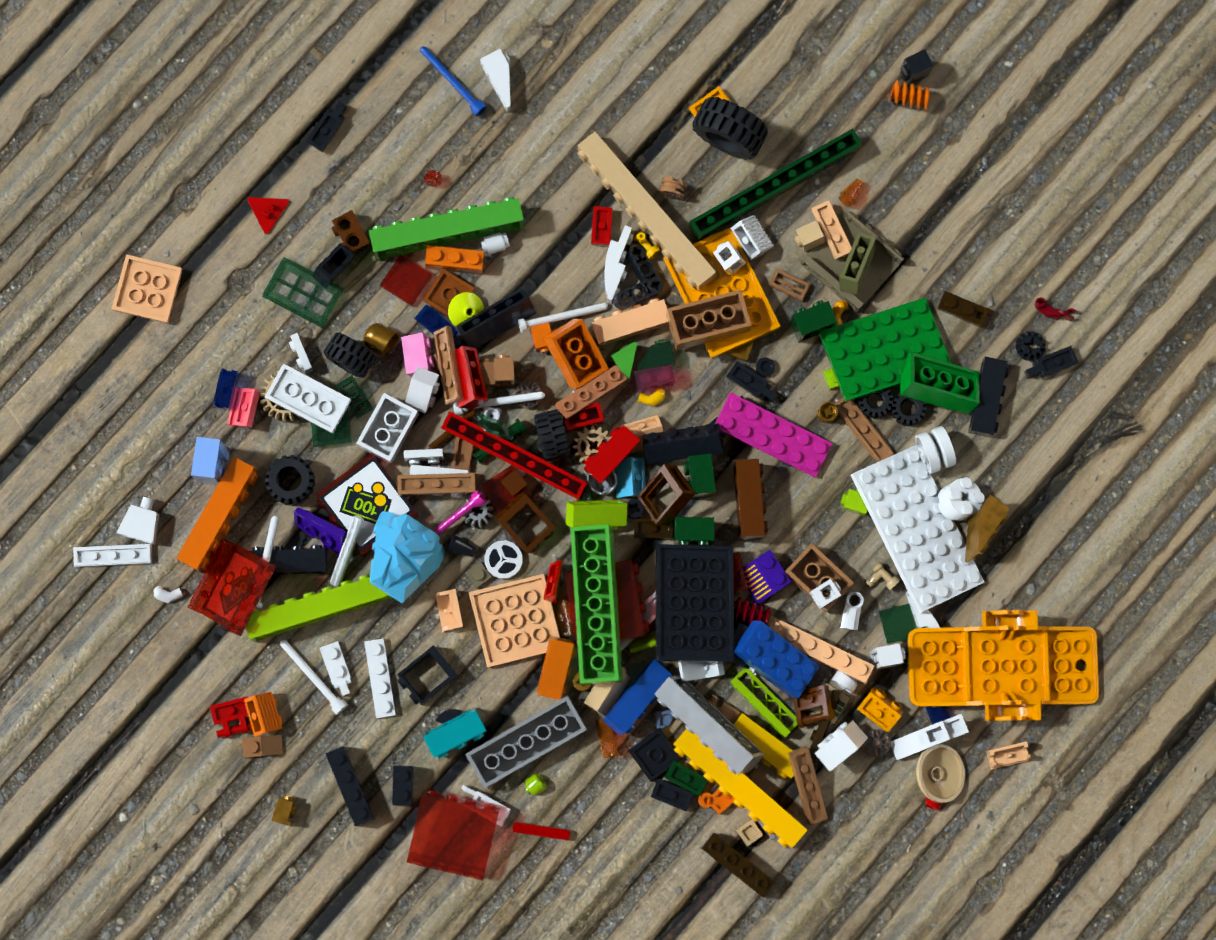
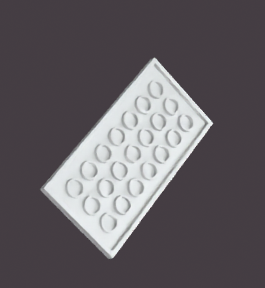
M915 445L851 474V477L918 613H922L984 583V580L973 558L968 563L965 562L966 544L954 520L947 519L941 513L938 506L940 503L938 498L939 490L931 474L928 473L926 464L921 460L918 448Z

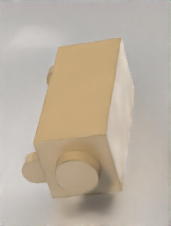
M622 667L623 682L595 684L584 703L599 714L606 716L631 679V677L625 674L627 670Z

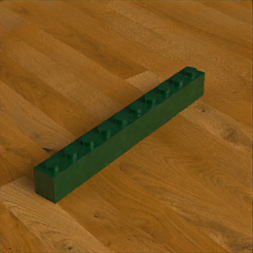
M853 128L690 220L689 228L698 242L859 151L862 146L860 139Z

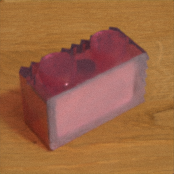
M672 364L634 371L637 392H643L644 390L647 392V390H654L659 387L666 388V386L669 387L670 385L673 387L675 378Z

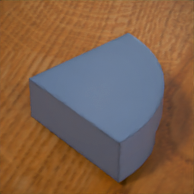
M671 710L655 711L656 728L659 727L663 730L669 726L673 719Z

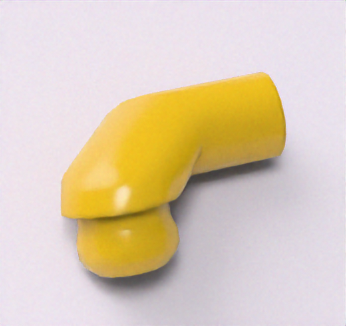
M658 388L650 396L640 393L637 402L656 406L665 399L666 392L664 389Z

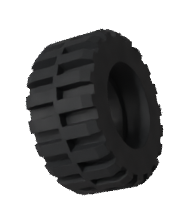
M719 97L705 99L692 123L694 132L702 140L708 142L709 145L730 156H735L739 159L743 158L744 160H751L757 156L768 135L766 124L760 118H757L755 114L734 102H729Z

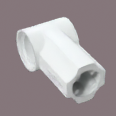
M850 592L845 596L840 628L858 629L861 606L864 602L863 596L860 593ZM852 595L858 597V604L856 606H852L849 603V598Z

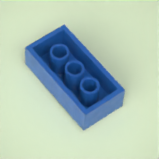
M752 621L734 647V655L791 698L800 697L819 668L816 663L762 621Z

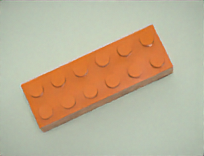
M233 457L176 559L200 573L209 568L212 562L210 560L212 554L218 552L221 543H219L221 538L227 536L231 528L229 526L232 519L235 520L240 513L239 506L241 503H245L250 493H248V490L251 486L254 487L259 479V476H257L259 472L253 466Z

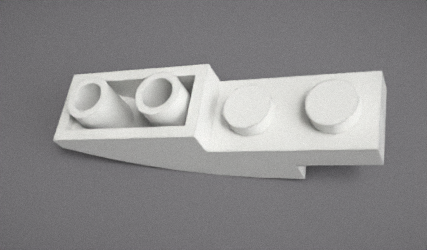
M626 225L619 242L611 240L607 251L604 284L607 300L610 304H612L614 297L621 291V289H618L620 282L624 283L628 273L625 271L626 265L620 262H624L627 252L624 250L627 244H631L634 234H631L632 228Z
M959 714L891 742V747L896 759L900 760L968 733L969 730L962 714Z

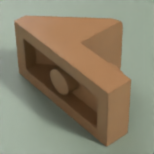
M282 735L242 738L244 758L283 754Z

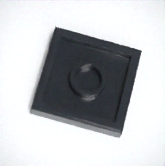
M659 727L628 750L650 782L667 771L673 760L679 762L682 759L674 751L675 748Z

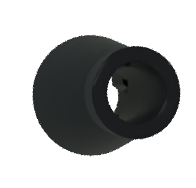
M451 536L446 550L450 551V554L473 557L476 546L458 536Z

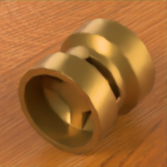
M824 402L817 411L818 419L823 423H831L838 414V408L832 402Z

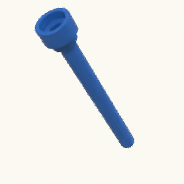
M422 46L420 52L470 104L471 112L476 117L482 114L487 108L482 100L475 99L428 48Z

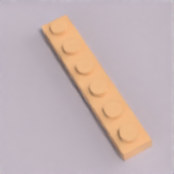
M773 616L770 617L767 623L768 627L801 653L860 682L867 684L875 669L874 665Z

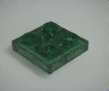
M348 408L333 434L311 423L314 447L352 443Z

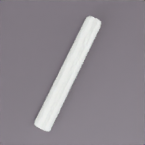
M357 515L353 516L330 580V584L336 587L342 583L364 521L362 517Z

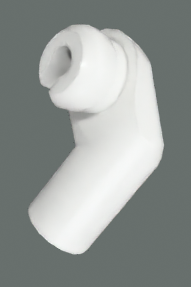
M157 586L154 589V597L165 603H170L183 597L180 588L171 592L164 590L162 586Z

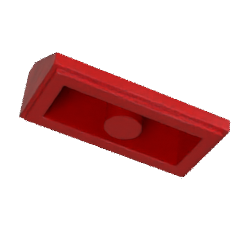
M563 560L551 563L549 567L544 600L551 603H556Z

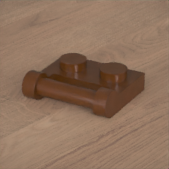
M821 685L804 690L799 698H794L796 720L800 728L807 727L808 724L825 719L829 721L835 718V713L831 706L829 685ZM820 707L823 709L821 713L805 716L806 711Z

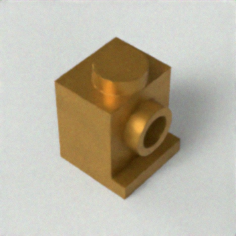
M285 795L283 799L278 798L271 821L292 826L293 822H290V818H294L297 807H294L295 798Z

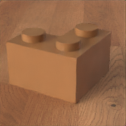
M503 354L498 355V358H494L493 362L490 359L479 360L485 388L515 386L513 357Z

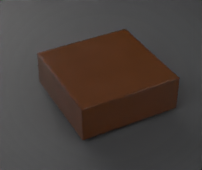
M516 470L500 481L512 497L528 485Z

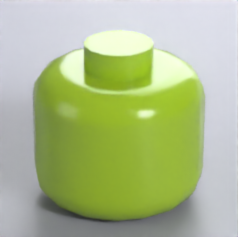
M537 773L525 781L526 791L534 796H537L546 789L544 779Z

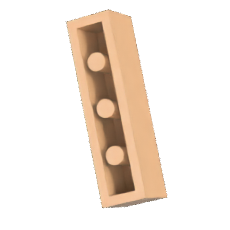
M659 298L648 301V304L644 306L637 304L630 307L628 311L618 310L613 312L610 317L600 316L595 318L594 322H591V327L598 347L669 325L666 316L667 307L664 299L659 301Z

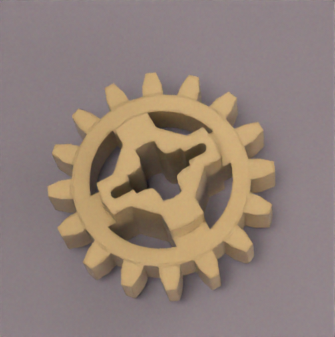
M591 426L589 431L585 427L583 434L578 432L580 438H574V442L577 445L573 446V450H578L574 455L575 457H581L580 463L585 461L591 454L595 456L599 451L595 449L591 451L589 443L593 445L597 443L598 447L604 440L606 442L610 440L611 437L607 438V430L602 433V427L595 430L594 426ZM589 435H598L596 438L589 437ZM581 442L586 445L583 453L581 451Z

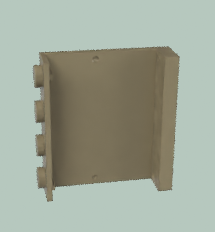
M845 210L839 222L851 247L858 232L876 237V252L859 294L855 295L840 290L839 277L849 254L835 260L826 240L824 244L813 248L801 259L800 264L841 300L846 301L848 306L857 313L901 264L903 258L897 249H891L887 245L888 242L883 237L876 236L868 224H862L854 212Z

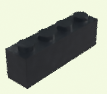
M520 288L456 325L468 347L479 348L486 342L518 325L519 319L527 320L537 313L523 288Z
M986 356L982 359L979 373L980 404L972 410L968 433L989 438L994 433H997L999 422H996V419L1002 410L1000 398L1004 396L1006 385H1003L1004 378H1007L1009 374L1008 361Z
M719 423L658 433L652 432L645 434L643 438V449L648 464L686 459L688 456L723 453L724 441Z
M311 545L310 549H303V546H291V549L283 550V546H274L268 567L274 570L272 575L327 573V550L322 548V545ZM252 547V551H247L249 557L260 563L262 562L264 547Z
M342 746L325 753L354 826H359L375 819L346 747Z

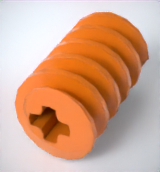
M896 80L891 90L889 103L895 98V104L902 100L903 106L909 102L910 108H912L917 103V109L924 105V110L926 111L930 98L929 87L926 86L922 91V86L918 85L915 90L913 83L907 88V82H903L900 86L899 80Z

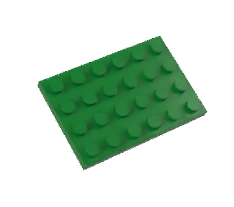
M926 298L819 331L821 342L845 403L899 386L903 370L911 352L951 363Z

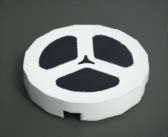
M507 540L491 544L484 556L488 572L499 579L513 577L519 572L523 563L519 547Z

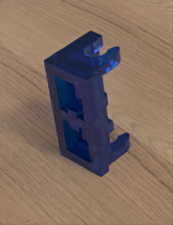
M221 368L213 400V408L231 410L240 375L238 371H227Z

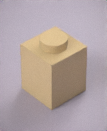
M817 221L796 229L797 236L794 239L798 247L802 246L804 252L825 243L824 235Z

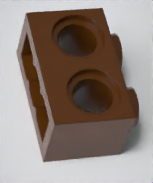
M352 210L332 220L334 226L331 229L336 237L340 236L341 244L354 255L371 247ZM345 222L350 224V228L347 230L340 228ZM352 239L359 240V244L354 247L350 246L349 242Z

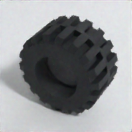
M335 333L323 352L326 358L335 365L359 378L366 376L376 360L375 355L369 349L342 333Z
M555 409L535 414L534 422L544 459L550 461L569 456L570 447L561 413Z
M284 455L281 459H275V462L271 463L269 470L266 471L265 483L267 484V490L276 501L284 505L290 504L293 506L296 503H303L302 501L307 500L310 493H313V487L316 483L311 467L302 458L295 457L294 455L289 457ZM288 470L298 471L302 478L299 487L293 491H285L279 484L281 475Z

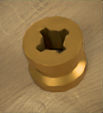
M579 672L574 675L573 686L576 690L586 691L591 687V685L580 684Z

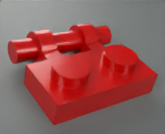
M248 696L210 706L214 725L222 724L223 729L216 731L218 738H229L233 734L241 732L245 734L249 733V730H253L251 722L247 723L245 718L249 715L244 699L249 698ZM239 719L240 725L229 726L230 721Z

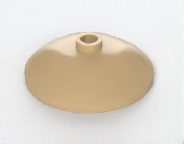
M937 744L925 749L920 755L916 774L919 787L924 795L937 803H946L954 800L961 793L965 782L964 764L959 754L948 745Z

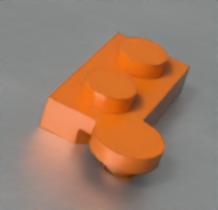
M717 790L712 795L707 792L702 793L698 798V803L703 808L712 807L720 815L735 799L731 795L725 796Z

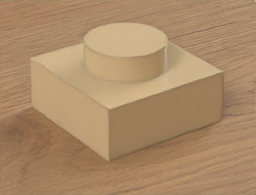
M752 819L736 830L746 846H749L763 836Z

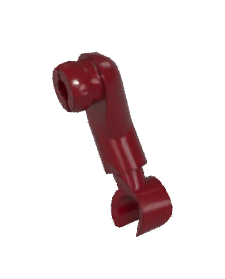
M1042 297L1037 298L1034 304L1035 308L1047 318L1061 319V317H1065L1067 321L1074 320V316L1067 315L1068 313H1076V310L1073 308H1069L1066 311L1054 309Z

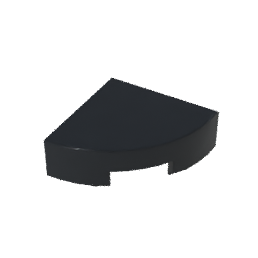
M446 710L437 717L436 721L443 724L459 716L461 710Z

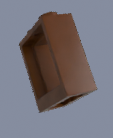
M664 464L637 497L655 524L669 525L695 495V492L677 466ZM669 483L677 496L663 510L655 497Z
M523 492L494 517L497 523L526 554L536 551L539 543L543 539L547 540L550 538L555 529V526ZM526 504L546 525L527 545L506 523Z

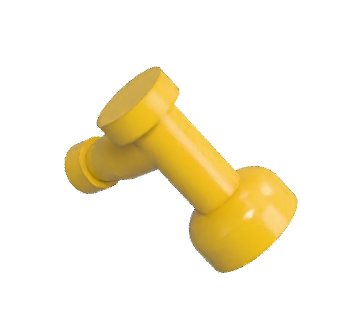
M642 231L634 237V240L647 251L646 255L650 260L661 251L658 246H652L648 242Z

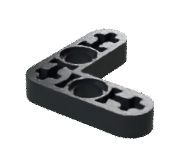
M639 244L632 245L627 250L626 256L640 283L620 291L614 297L613 303L619 310L628 309L658 295L663 289L661 278L646 255L645 249ZM633 252H638L639 255H633ZM641 266H646L649 269V274L642 273ZM651 285H656L657 288H651ZM634 290H641L643 297H637L634 294ZM630 297L626 302H620V298Z

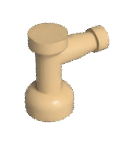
M880 562L873 569L875 573L866 583L872 587L882 577L887 582L886 587L891 590L901 580L897 576L892 577L882 567L883 564Z

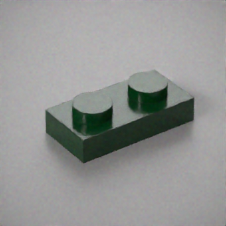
M674 760L664 777L700 796L708 781L704 776Z

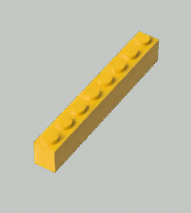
M686 729L674 742L673 745L676 747L674 751L682 758L685 755L690 760L689 764L694 769L698 770L700 768L705 773L703 776L710 783L715 781L720 786L718 790L725 796L731 795L735 799L733 803L741 810L743 807L748 810V816L755 822L759 820L764 825L763 829L769 835L774 833L779 838L777 841L784 848H793L806 833L807 829L747 776L732 773L724 760L721 761L713 754L714 751L699 741L700 737Z

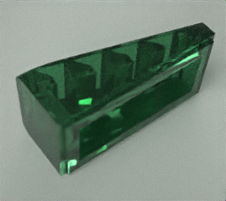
M353 375L336 385L340 393L346 397L357 389L358 393L350 397L351 402L349 404L357 419L373 410L372 405ZM353 383L354 386L346 391L343 390V388ZM360 396L362 397L360 401H358L355 404H352V401L359 398ZM366 403L367 406L359 411L356 410L357 407Z

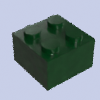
M821 300L812 304L813 307L809 309L803 307L794 311L795 314H793L790 323L798 343L819 335V331H824L836 325L837 320L829 301L823 302Z
M711 454L688 456L683 464L684 476L688 475L687 482L695 492L691 499L713 497L716 489Z
M675 517L673 544L712 545L714 541V517Z

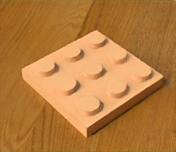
M126 255L112 310L168 324L183 269Z

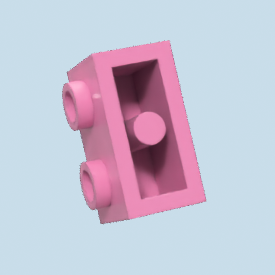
M423 332L401 337L406 374L412 377L417 367L434 373L435 359L431 356V348L433 347L431 338Z

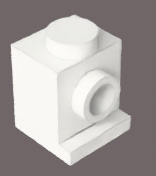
M729 241L720 244L717 250L713 252L723 268L730 274L746 263L734 245Z
M829 579L809 594L819 609L841 596L839 593L841 588L836 581L832 582ZM824 590L829 591V597L823 596Z

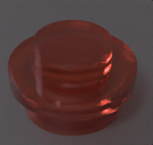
M429 170L424 175L423 180L427 185L436 187L441 185L442 175L437 171Z

